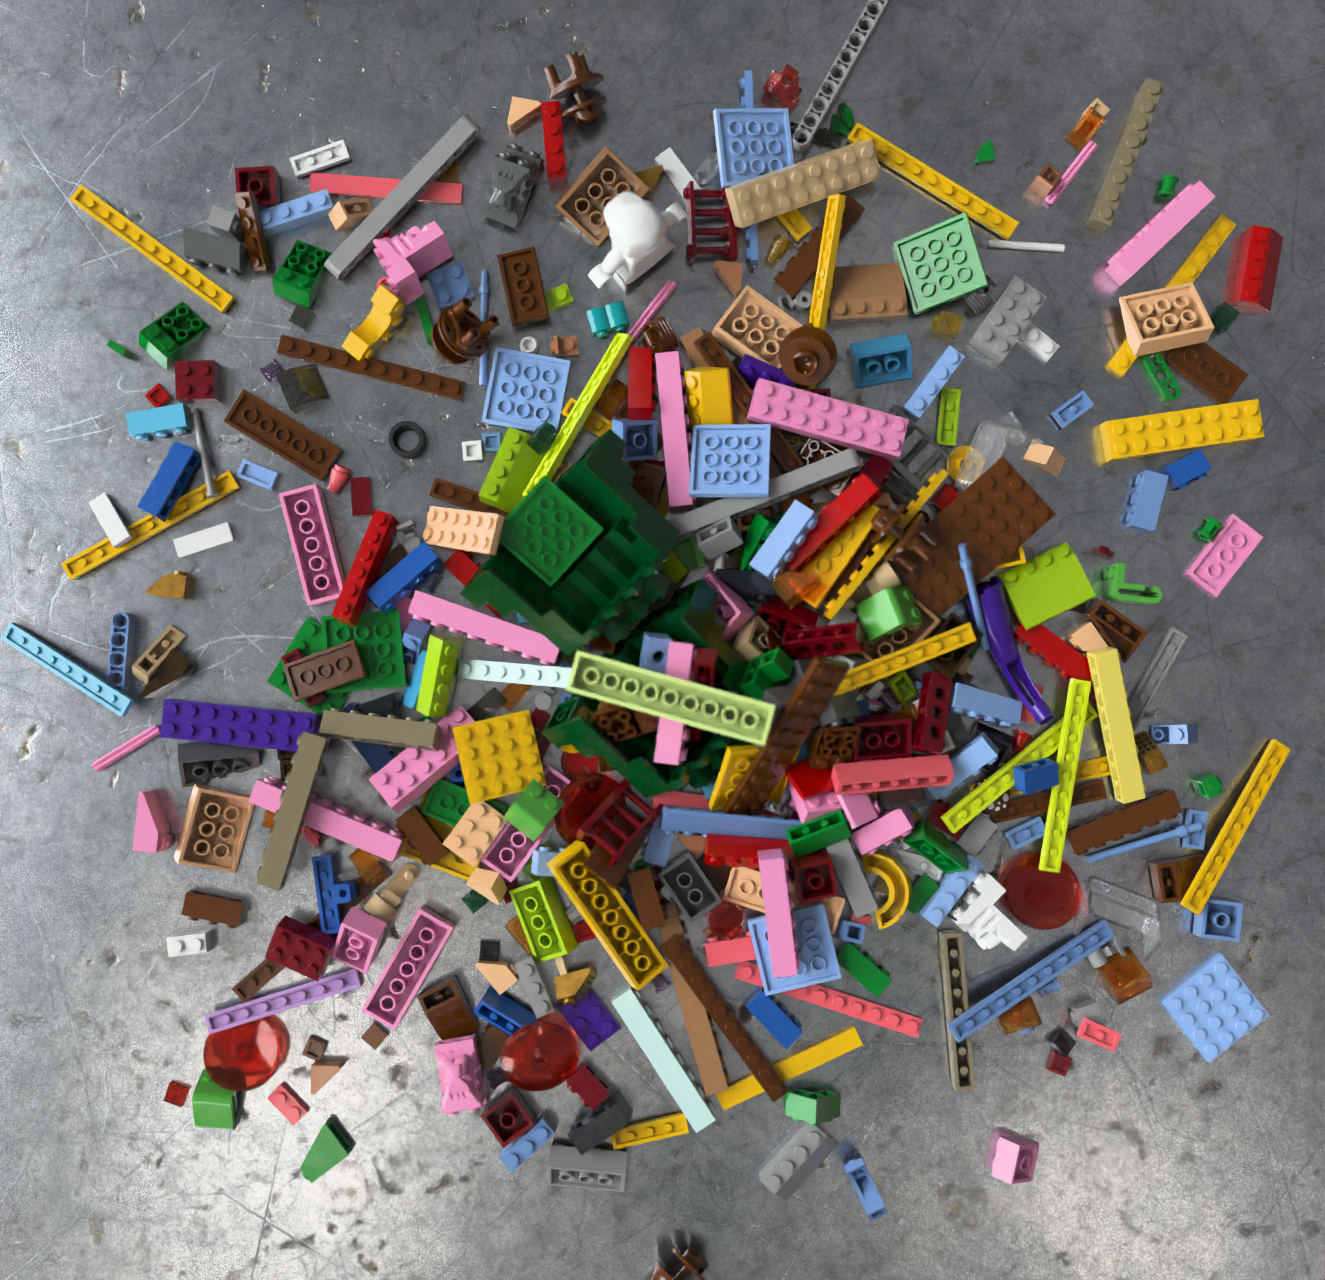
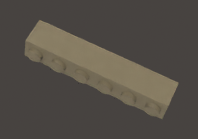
M332 708L331 711L324 710L319 733L330 738L429 751L438 750L442 729L436 724L437 722L432 720L418 722L415 718L407 717L406 720H402L393 715H387L386 718L380 717L376 713L361 715L362 713L358 711L345 713L343 710Z

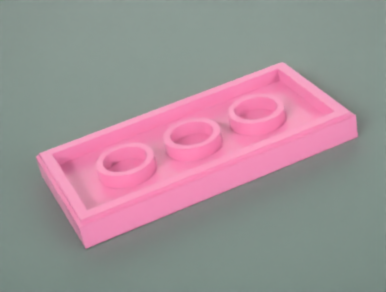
M1235 514L1229 516L1222 525L1223 528L1219 529L1213 537V542L1208 543L1185 573V575L1214 597L1219 596L1264 538Z

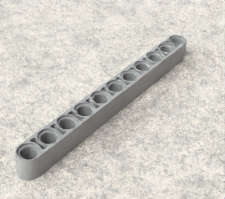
M891 0L868 1L794 133L792 148L795 152L804 153L808 150ZM843 59H848L850 62H844ZM834 75H839L841 78H835ZM825 91H830L832 94H826ZM816 107H821L823 110L819 111ZM813 123L815 126L810 127L806 124ZM798 139H803V140H805V142H804V143H800V142H798L797 140H798Z
M467 114L463 115L326 260L324 267L338 280L343 279L374 246L373 240L380 239L383 236L382 233H386L479 135L481 127Z
M850 448L769 480V497H725L668 521L681 532L676 539L679 542L696 535V532L728 516L735 520L852 474L863 466L855 448Z

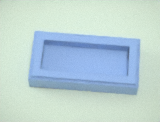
M243 459L236 476L273 491L280 473Z

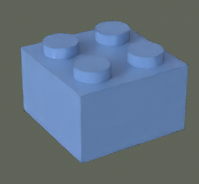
M612 419V431L627 444L623 450L625 454L622 459L624 461L657 459L658 420Z
M1209 897L1200 915H1194L1193 934L1201 938L1240 942L1244 903L1231 899Z

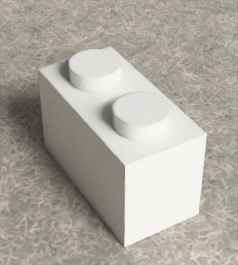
M212 929L176 933L166 938L168 957L207 953L214 949Z

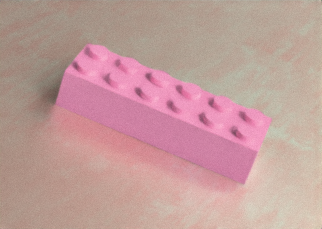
M1200 180L1195 185L1190 183L1107 262L1109 266L1105 271L1121 286L1216 196Z
M313 484L279 493L307 606L314 607L337 601L345 583V577L321 486Z
M669 641L665 675L693 682L694 660L698 646ZM660 717L654 762L680 765L683 764L684 760H687L688 749L685 748V743L690 738V729L687 728L688 724Z
M459 705L437 723L442 729L437 751L406 748L370 777L369 781L398 814L460 763L452 727L475 721Z
M551 764L544 770L547 785L543 787L560 799L564 805L534 842L510 822H507L480 859L510 882L517 876L532 855L533 849L538 847L581 787Z
M781 848L757 851L773 977L798 975L797 968H800L798 950H795L798 948L795 931H792V929H796L793 911L790 912V910H793L791 892H788V890H791L789 874L785 873V871H789L786 854H782Z
M423 905L414 917L361 1011L395 1030L456 924Z

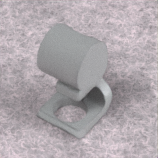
M807 291L797 293L793 300L789 295L782 294L778 298L776 306L784 311L782 303H786L790 310L796 307L799 311H807L811 307L813 297Z
M411 519L396 525L397 530L405 533L407 541L404 542L407 553L410 554L422 543L421 538L415 535V521Z
M545 686L547 691L539 693L536 697L535 705L538 709L547 710L552 706V695L556 693L552 686Z
M1115 935L1114 938L1104 944V947H1099L1087 955V958L1093 968H1098L1107 963V958L1113 955V951L1120 952L1122 956H1125L1126 953Z

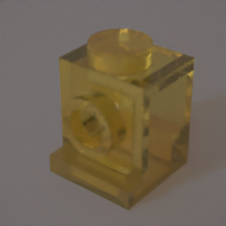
M941 310L939 315H935L931 325L935 327L933 332L955 339L959 334L963 316ZM942 323H947L948 328L943 327Z

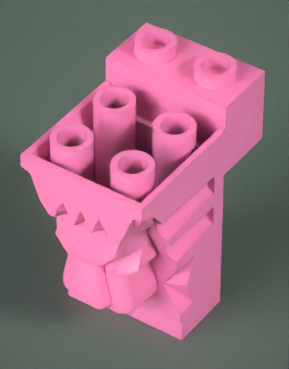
M435 221L426 224L423 229L415 225L406 233L395 235L391 239L385 237L373 240L376 247L374 252L389 277L387 282L392 291L404 301L405 305L425 293L418 278L453 256L444 232Z
M475 1034L437 1041L434 1048L440 1072L439 1079L442 1080L440 1091L443 1092L441 1099L442 1114L455 1115L463 1110L472 1112L484 1107L488 1103L489 1093L486 1076H482Z

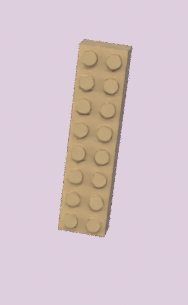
M863 139L727 187L725 192L735 227L744 228L828 198V196L881 179V173L873 140Z

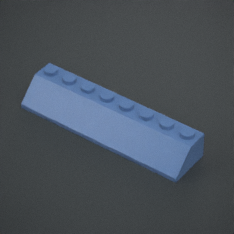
M662 804L659 828L667 834H675V831H682L683 835L694 836V833H702L703 837H706L707 834L788 840L785 830L802 823L800 818H790V820H787L785 817L780 816L767 818L768 816L760 814L748 816L749 814H727L723 810L711 811L706 808Z

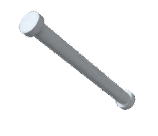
M193 408L189 410V415L192 416L208 491L206 496L207 498H216L219 495L218 491L215 490L200 420L201 410Z

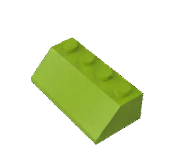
M430 635L416 711L428 717H445L450 712L458 663L464 641L463 637Z
M552 876L533 880L509 891L536 964L566 955L578 947Z

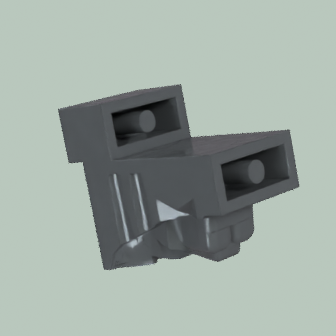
M514 143L511 146H505L503 152L492 157L494 172L490 173L492 181L488 183V191L482 204L480 215L510 227L518 228L533 183L538 182L545 159L540 158L541 154L530 150L528 153L523 151L522 146Z
M814 658L800 659L794 662L792 673L787 678L790 681L788 685H798ZM854 694L832 696L811 731L815 733L823 726L831 725L832 727H837L842 724L847 726L854 723L855 718L861 716Z

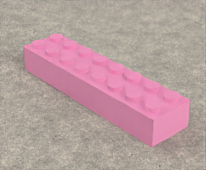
M678 351L655 353L669 508L671 513L692 511L693 505H697L696 497L689 496L691 452H688V449L691 448L690 433H686V430H690L688 414H684V411H688L687 396L682 393L686 392L685 376H681L684 373L683 357H679Z
M761 378L756 382L747 416L749 421L771 424V427L840 446L855 448V450L891 460H896L900 457L909 419Z
M417 590L414 593L408 610L409 613L413 614L412 618L424 622L432 620V625L446 629V626H449V631L464 635V632L468 633V638L482 641V638L486 639L485 643L498 648L500 645H503V650L515 654L520 651L522 652V657L536 660L537 657L541 659L540 663L548 666L559 665L563 652L543 634Z
M273 776L259 779L248 802L275 813L277 809H280L281 802H279V798L287 785L280 783L281 780ZM313 793L304 822L305 826L391 862L400 857L407 838L404 833L402 834L397 828L390 829L386 827L387 824L382 821L376 820V822H373L365 814H354L346 806L341 805L337 807L329 799H318L315 797L316 794Z

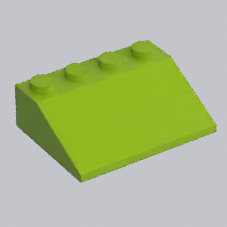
M509 426L479 492L480 501L510 513L524 498L522 494L550 446L527 433Z
M1067 542L1026 561V563L997 575L1002 580L1007 602L1026 631L1096 597L1077 556Z

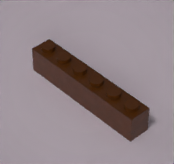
M848 194L845 198L839 243L865 211V208ZM824 224L820 228L816 227L810 235L812 237L808 243L805 241L798 249L800 253L796 258L792 256L786 264L788 266L784 272L780 271L774 278L776 281L774 288L781 294L789 295L792 300L817 271Z
M1165 789L1144 799L1067 828L1065 842L1069 852L1078 856L1083 855L1092 847L1101 848L1106 845L1105 842L1123 839L1125 834L1139 833L1142 831L1141 828L1156 826L1163 819H1174L1178 813L1183 811L1175 791Z

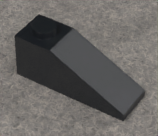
M716 568V577L729 588L752 601H757L761 604L773 603L775 580L772 582L759 572Z

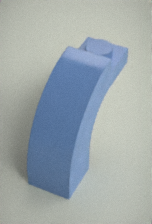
M855 1158L850 1160L844 1168L857 1191L870 1221L888 1214L863 1159Z

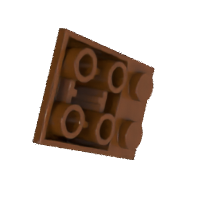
M810 437L798 457L806 466L841 451L826 441ZM863 467L852 474L821 486L838 495L842 490H846L851 485V482L859 475Z
M608 703L592 714L599 733L611 744L656 731L659 727L660 716L614 703Z
M820 727L810 737L806 749L810 769H833L834 764L850 763L860 727Z
M1207 854L1149 862L1155 900L1160 903L1182 901Z
M452 976L418 994L417 998L441 1040L462 1037L480 1028L456 976Z

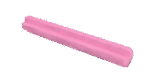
M1094 141L1088 142L1046 196L1045 201L1048 204L1053 205L1097 149L1098 145Z
M669 279L628 332L633 338L631 344H634L644 331V324L654 318L676 289L677 284L673 280Z
M158 724L151 726L92 763L95 771H101L160 734V726Z

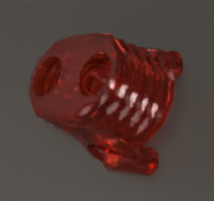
M788 64L780 72L772 70L762 89L783 105L791 108L798 96L803 92L798 86L800 79L798 77L799 71ZM785 78H787V79H789L791 82H790V83H785L783 80H784Z
M731 902L721 904L710 913L708 920L710 931L714 935L726 937L730 941L743 934L744 911L738 904Z

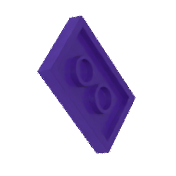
M747 354L744 355L737 369L747 385L755 389L759 378L794 387L796 384L785 375L783 370Z
M591 986L583 999L576 1001L575 1004L567 1006L559 1001L555 1005L590 1052L621 1029L620 1024Z

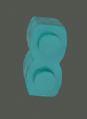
M623 301L586 311L593 337L603 338L608 336V333L611 331L620 333L626 331L627 327H629V319Z

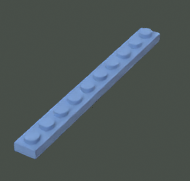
M752 70L745 71L744 78L740 79V88L744 90V97H741V108H754ZM757 223L750 225L749 229H745V240L749 241V248H746V260L750 259V266L758 265Z
M1104 919L1100 920L949 1022L947 1026L955 1040L960 1043L1114 938L1115 935L1107 921Z

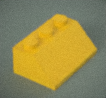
M698 366L684 371L690 429H693V425H733L729 368Z

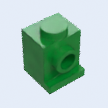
M1212 772L1194 779L1197 789L1203 798L1211 799L1224 793L1221 779L1213 775Z

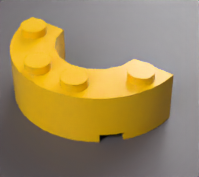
M380 284L371 299L374 304L367 318L361 325L349 333L342 344V347L358 361L364 358H371L375 350L384 341L387 342L392 337V330L403 319L401 315L404 309V301L383 284Z
M878 849L870 855L865 853L861 857L865 873H875L881 876L889 888L887 902L879 905L878 909L875 910L879 929H884L894 924L907 909L912 897V881L905 865L897 857L889 852Z

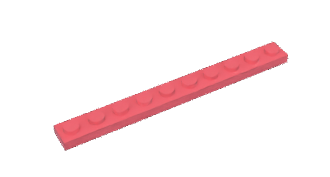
M750 961L738 962L734 978L763 987L758 964ZM820 984L780 992L918 1038L923 1022L921 1017Z

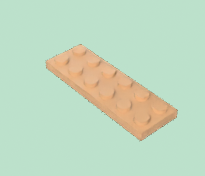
M430 506L422 542H425L427 545L496 555L504 516Z
M749 867L732 868L722 900L765 913L760 870L750 869ZM790 879L791 890H788V892H791L793 909L823 902L830 932L834 935L846 897L839 895L800 904L795 895L793 880Z

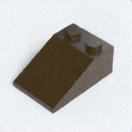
M951 612L935 635L968 622ZM972 626L977 641L925 662L951 680L984 634Z

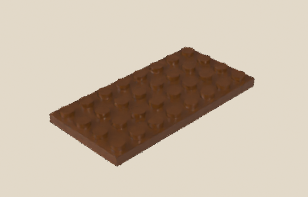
M1002 456L927 523V527L940 537L932 547L921 538L920 541L934 551L931 556L925 552L929 556L927 561H924L913 550L905 551L906 555L918 563L911 573L899 563H895L892 560H888L899 579L917 599L937 618H940L969 592L964 570L959 562L961 559L958 549L959 544H966L968 556L971 557L973 564L971 569L976 586L1053 518L1056 513L1007 459Z

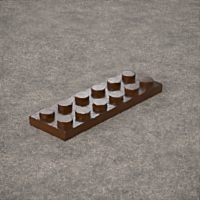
M245 389L242 390L224 419L225 423L323 482L342 452L341 448Z

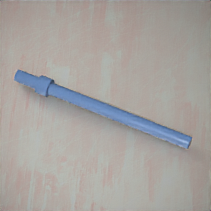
M486 270L481 271V285L479 286L481 322L488 319L490 286H488L489 271ZM488 348L480 357V386H487Z
M962 543L958 545L961 557L959 562L964 570L977 629L984 634L980 642L982 650L985 651L989 650L990 646L971 569L973 564L971 557L968 556L966 544Z
M1200 822L1188 826L1181 825L1174 830L1087 855L1086 857L1089 863L1175 837L1182 838L1188 836L1189 833L1202 830V825Z

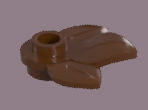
M770 626L766 632V641L771 649L770 651L780 648L787 655L785 646L781 644L783 637L777 638L774 626Z

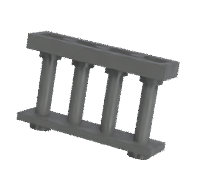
M894 404L889 409L892 415L909 419L904 441L911 433H914L920 441L902 460L885 459L893 463L891 470L915 491H918L924 485L921 482L922 477L939 459L945 462L950 456L944 446L937 445L906 416V411L901 406ZM927 446L934 452L933 456L917 473L914 472L912 474L907 469L908 464Z

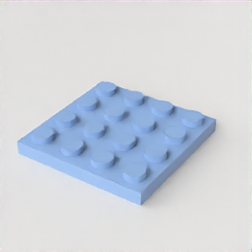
M722 108L713 111L721 188H727L794 164L788 108Z
M495 347L481 422L507 428L510 426L517 430L556 437L571 361Z
M771 424L693 425L689 496L769 497Z
M823 902L790 910V912L793 911L796 929H792V931H795L798 948L795 949L798 950L800 968H797L798 975L773 977L765 916H760L747 920L765 996L842 978Z
M1220 953L1159 999L1208 1063L1269 1016Z

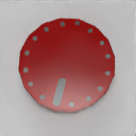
M564 751L560 760L561 768L565 775L576 781H582L594 775L599 764L597 756L585 758L580 752L567 753Z

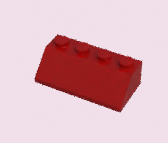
M1252 225L1244 232L1231 306L1270 312L1283 237L1274 229Z

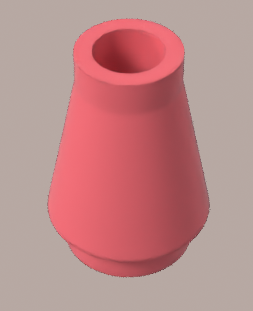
M335 464L334 468L332 467L327 490L338 494L350 476L348 474L350 469Z

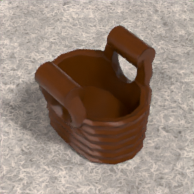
M664 316L644 324V337L638 342L640 347L655 346L652 349V354L655 352H669L678 348L677 336Z

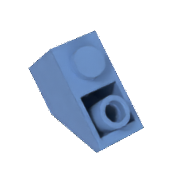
M415 618L412 619L404 632L402 640L404 661L415 665L421 649H424L431 625Z
M1198 723L1151 725V739L1156 744L1199 743Z
M840 917L835 934H831V936L844 941L862 944L866 925L853 922L849 918Z

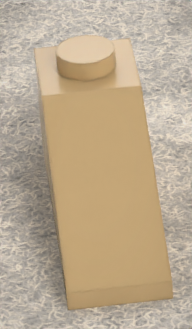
M170 624L132 665V674L147 684L171 649H178L186 635Z

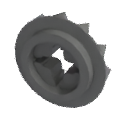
M767 800L764 804L766 806L765 809L786 818L787 816L792 817L793 811L790 808Z

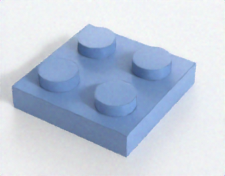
M462 261L426 274L440 311L448 306L456 305L464 297H468L470 300L475 299Z

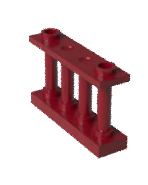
M689 181L686 188L683 189V198L686 200L687 214L689 215L687 218L688 245H686V256H689V263H693L697 255H723L726 257V261L735 262L738 258L737 227L734 225L725 188H721V190H694L693 181ZM694 198H721L724 207L722 209H695ZM695 217H722L725 226L723 228H695ZM696 236H722L725 238V245L723 247H696Z
M625 778L582 824L575 835L579 840H582L585 836L593 838L612 854L613 857L609 862L610 866L616 861L618 863L621 862L626 856L624 851L651 821L654 823L661 816L659 811L663 807L660 803L655 809H652L631 791V784ZM621 796L630 799L649 815L643 823L619 804L620 801L618 799ZM609 809L615 810L637 830L631 836L609 819L606 813ZM598 822L600 824L603 823L625 842L619 850L595 830L594 826Z

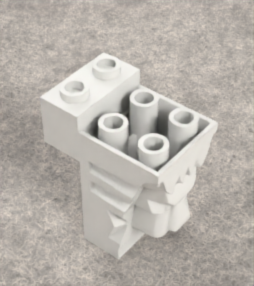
M981 870L970 884L974 889L972 891L968 890L963 895V900L959 905L955 904L947 917L965 933L967 932L969 936L974 938L983 950L987 948L992 949L1002 942L1015 951L1026 940L1027 936L993 905L1006 892V889L990 874Z

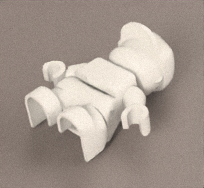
M631 192L619 194L607 204L604 210L605 221L610 229L612 250L607 254L603 263L598 264L590 271L588 277L598 289L609 279L613 278L626 293V284L633 282L669 253L671 249L674 253L677 251V246L671 240L667 231L670 227L672 229L675 228L676 224L688 218L689 215L678 202L669 206L665 212H660L651 202L642 200Z

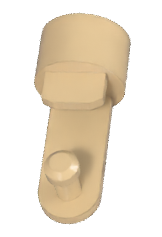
M884 560L872 568L871 573L864 578L843 606L847 609H853L855 605L886 588L900 586L901 580L889 562Z
M412 863L404 864L380 893L375 892L363 906L365 911L388 923L398 911L396 906L401 902V897L418 878L419 870L417 866Z

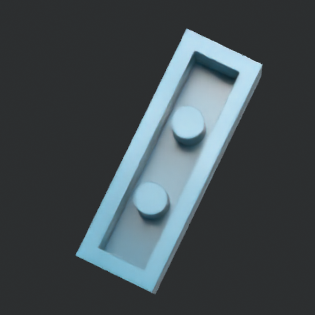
M183 403L126 413L129 436L136 438L138 441L148 440L149 436L155 435L156 437L168 436L167 433L172 432L183 434L186 433V430L192 429L189 407Z

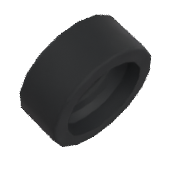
M402 421L391 428L388 442L391 449L398 456L412 459L424 451L426 435L418 424L412 421ZM412 429L417 433L419 442L413 450L404 451L398 447L396 438L401 430Z

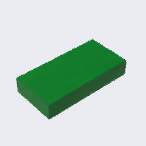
M925 872L912 886V897L907 909L913 914L940 887Z

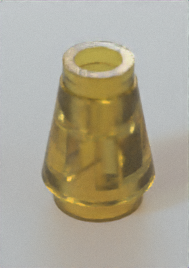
M778 234L773 238L765 259L775 264L790 248L789 244L791 242Z

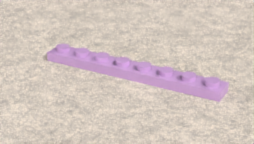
M353 968L321 978L318 982L314 980L206 1014L204 1018L208 1032L212 1034L356 989L362 985L358 970Z

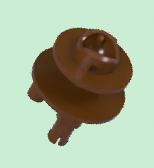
M575 51L573 54L569 53L566 55L572 71L568 79L563 82L560 81L555 65L545 67L544 71L551 89L550 100H559L575 95L578 105L564 111L561 114L562 118L574 117L578 125H585L594 121V118L599 116L598 107L607 102V99L603 96L587 101L583 91L602 82L604 76L599 73H592L589 70L585 55L578 56V52Z
M468 297L462 298L456 305L446 307L440 313L438 322L431 329V341L435 350L443 359L453 364H464L469 359L481 357L488 348L490 332L500 324L496 315H491L487 320L481 322L473 312L468 310L472 306V301Z
M805 323L802 327L792 330L784 338L779 349V360L785 375L791 381L799 385H813L827 378L834 370L837 362V348L834 340L828 333L814 327L812 323L807 325Z
M903 503L894 511L881 508L871 520L873 530L876 532L870 542L874 544L887 531L891 532L897 538L889 547L883 559L899 563L911 573L918 563L906 555L905 551L913 550L924 561H927L929 556L925 552L931 556L934 551L920 541L921 538L932 547L940 537L927 527L923 513L914 518L904 530L894 522L905 508Z
M673 1247L672 1251L685 1266L674 1277L661 1263L655 1260L654 1263L656 1265L654 1267L656 1270L652 1273L653 1277L650 1279L686 1280L693 1272L700 1280H707L702 1274L709 1267V1264L702 1257H699L698 1252L693 1247H689L683 1255Z

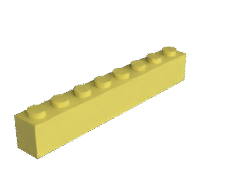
M1112 647L1087 652L1115 799L1124 804L1146 798V786L1141 776L1142 766L1138 760L1139 749L1134 740L1135 730L1130 719L1132 713L1127 704L1128 693L1124 688V673L1119 663L1121 660L1117 648Z

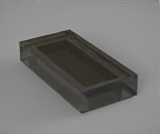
M494 687L467 710V713L475 722L485 720L507 701Z

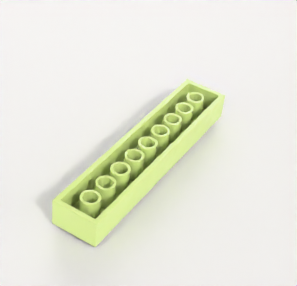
M577 651L566 689L763 746L767 739L776 706L582 651Z

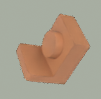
M553 335L554 341H550L551 352H555L556 358L579 356L577 335L564 337Z

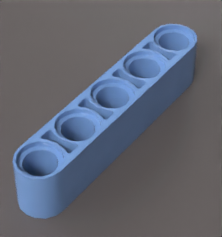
M118 612L112 618L107 683L130 697L136 619L130 613ZM125 616L127 623L123 626L121 619ZM122 635L125 637L123 645L120 644V637ZM120 655H123L124 661L122 664L118 662V657ZM118 674H121L122 676L121 683L117 682L116 678Z

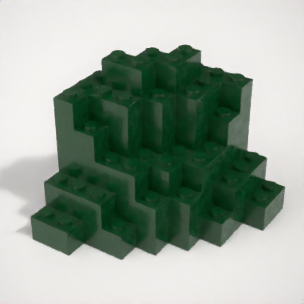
M609 428L555 482L556 486L604 528L601 533L551 587L500 543L497 547L496 555H491L477 569L459 594L477 609L483 604L485 606L490 604L504 617L510 612L512 614L517 612L567 656L573 651L575 653L579 651L584 644L587 646L594 637L598 638L601 634H604L610 641L616 643L620 639L625 640L630 634V627L634 626L638 619L643 620L649 613L648 608L658 598L662 599L669 590L667 588L671 581L660 572L662 569L661 563L670 556L669 551L678 543L676 539L681 532L631 487L634 482L632 478L636 471L622 459L625 454L623 450L627 444Z
M703 578L675 590L669 604L649 612L643 620L640 619L636 629L631 630L625 640L620 639L615 649V655L606 652L602 655L603 658L639 667L644 632L668 634L673 642L693 644L700 648L718 650L715 689L749 698L739 688L748 665L721 638L726 622L713 610L712 607L715 604L714 601L717 593ZM656 652L653 658H657L661 652ZM573 692L569 700L555 707L542 732L557 748L571 744L585 758L600 754L645 798L657 796L658 794L684 787L687 784L693 789L706 787L711 782L714 770L721 768L728 747L751 744L749 741L704 729L700 734L701 739L699 742L686 741L685 748L688 749L687 760H684L683 764L673 765L654 762L658 730L611 744L599 733L592 716L594 712L598 711L600 699Z

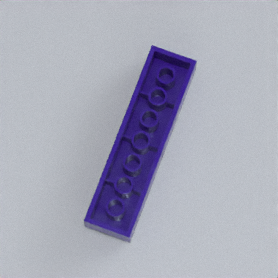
M164 699L160 737L297 751L299 747L297 740L299 735L303 734V731L320 734L319 730L323 714L182 699Z

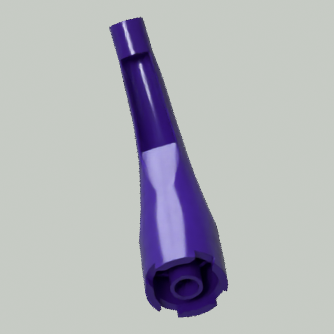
M990 577V582L980 581L976 585V590L990 646L989 651L1021 702L1040 725H1044L1054 718V714L1034 686L1021 659L1002 580L998 577ZM968 592V593L965 595V599H966V602H967V605H968V608H969V611H970L972 620H973V622H974V624H975V626H976V628H977L976 621H975V617H974V612H973V608H972V604H971V600H970V595H969V592Z

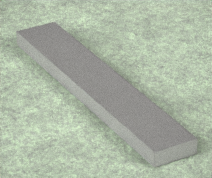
M1173 626L1169 627L1127 701L1132 713L1130 719L1134 730L1139 725L1189 637Z

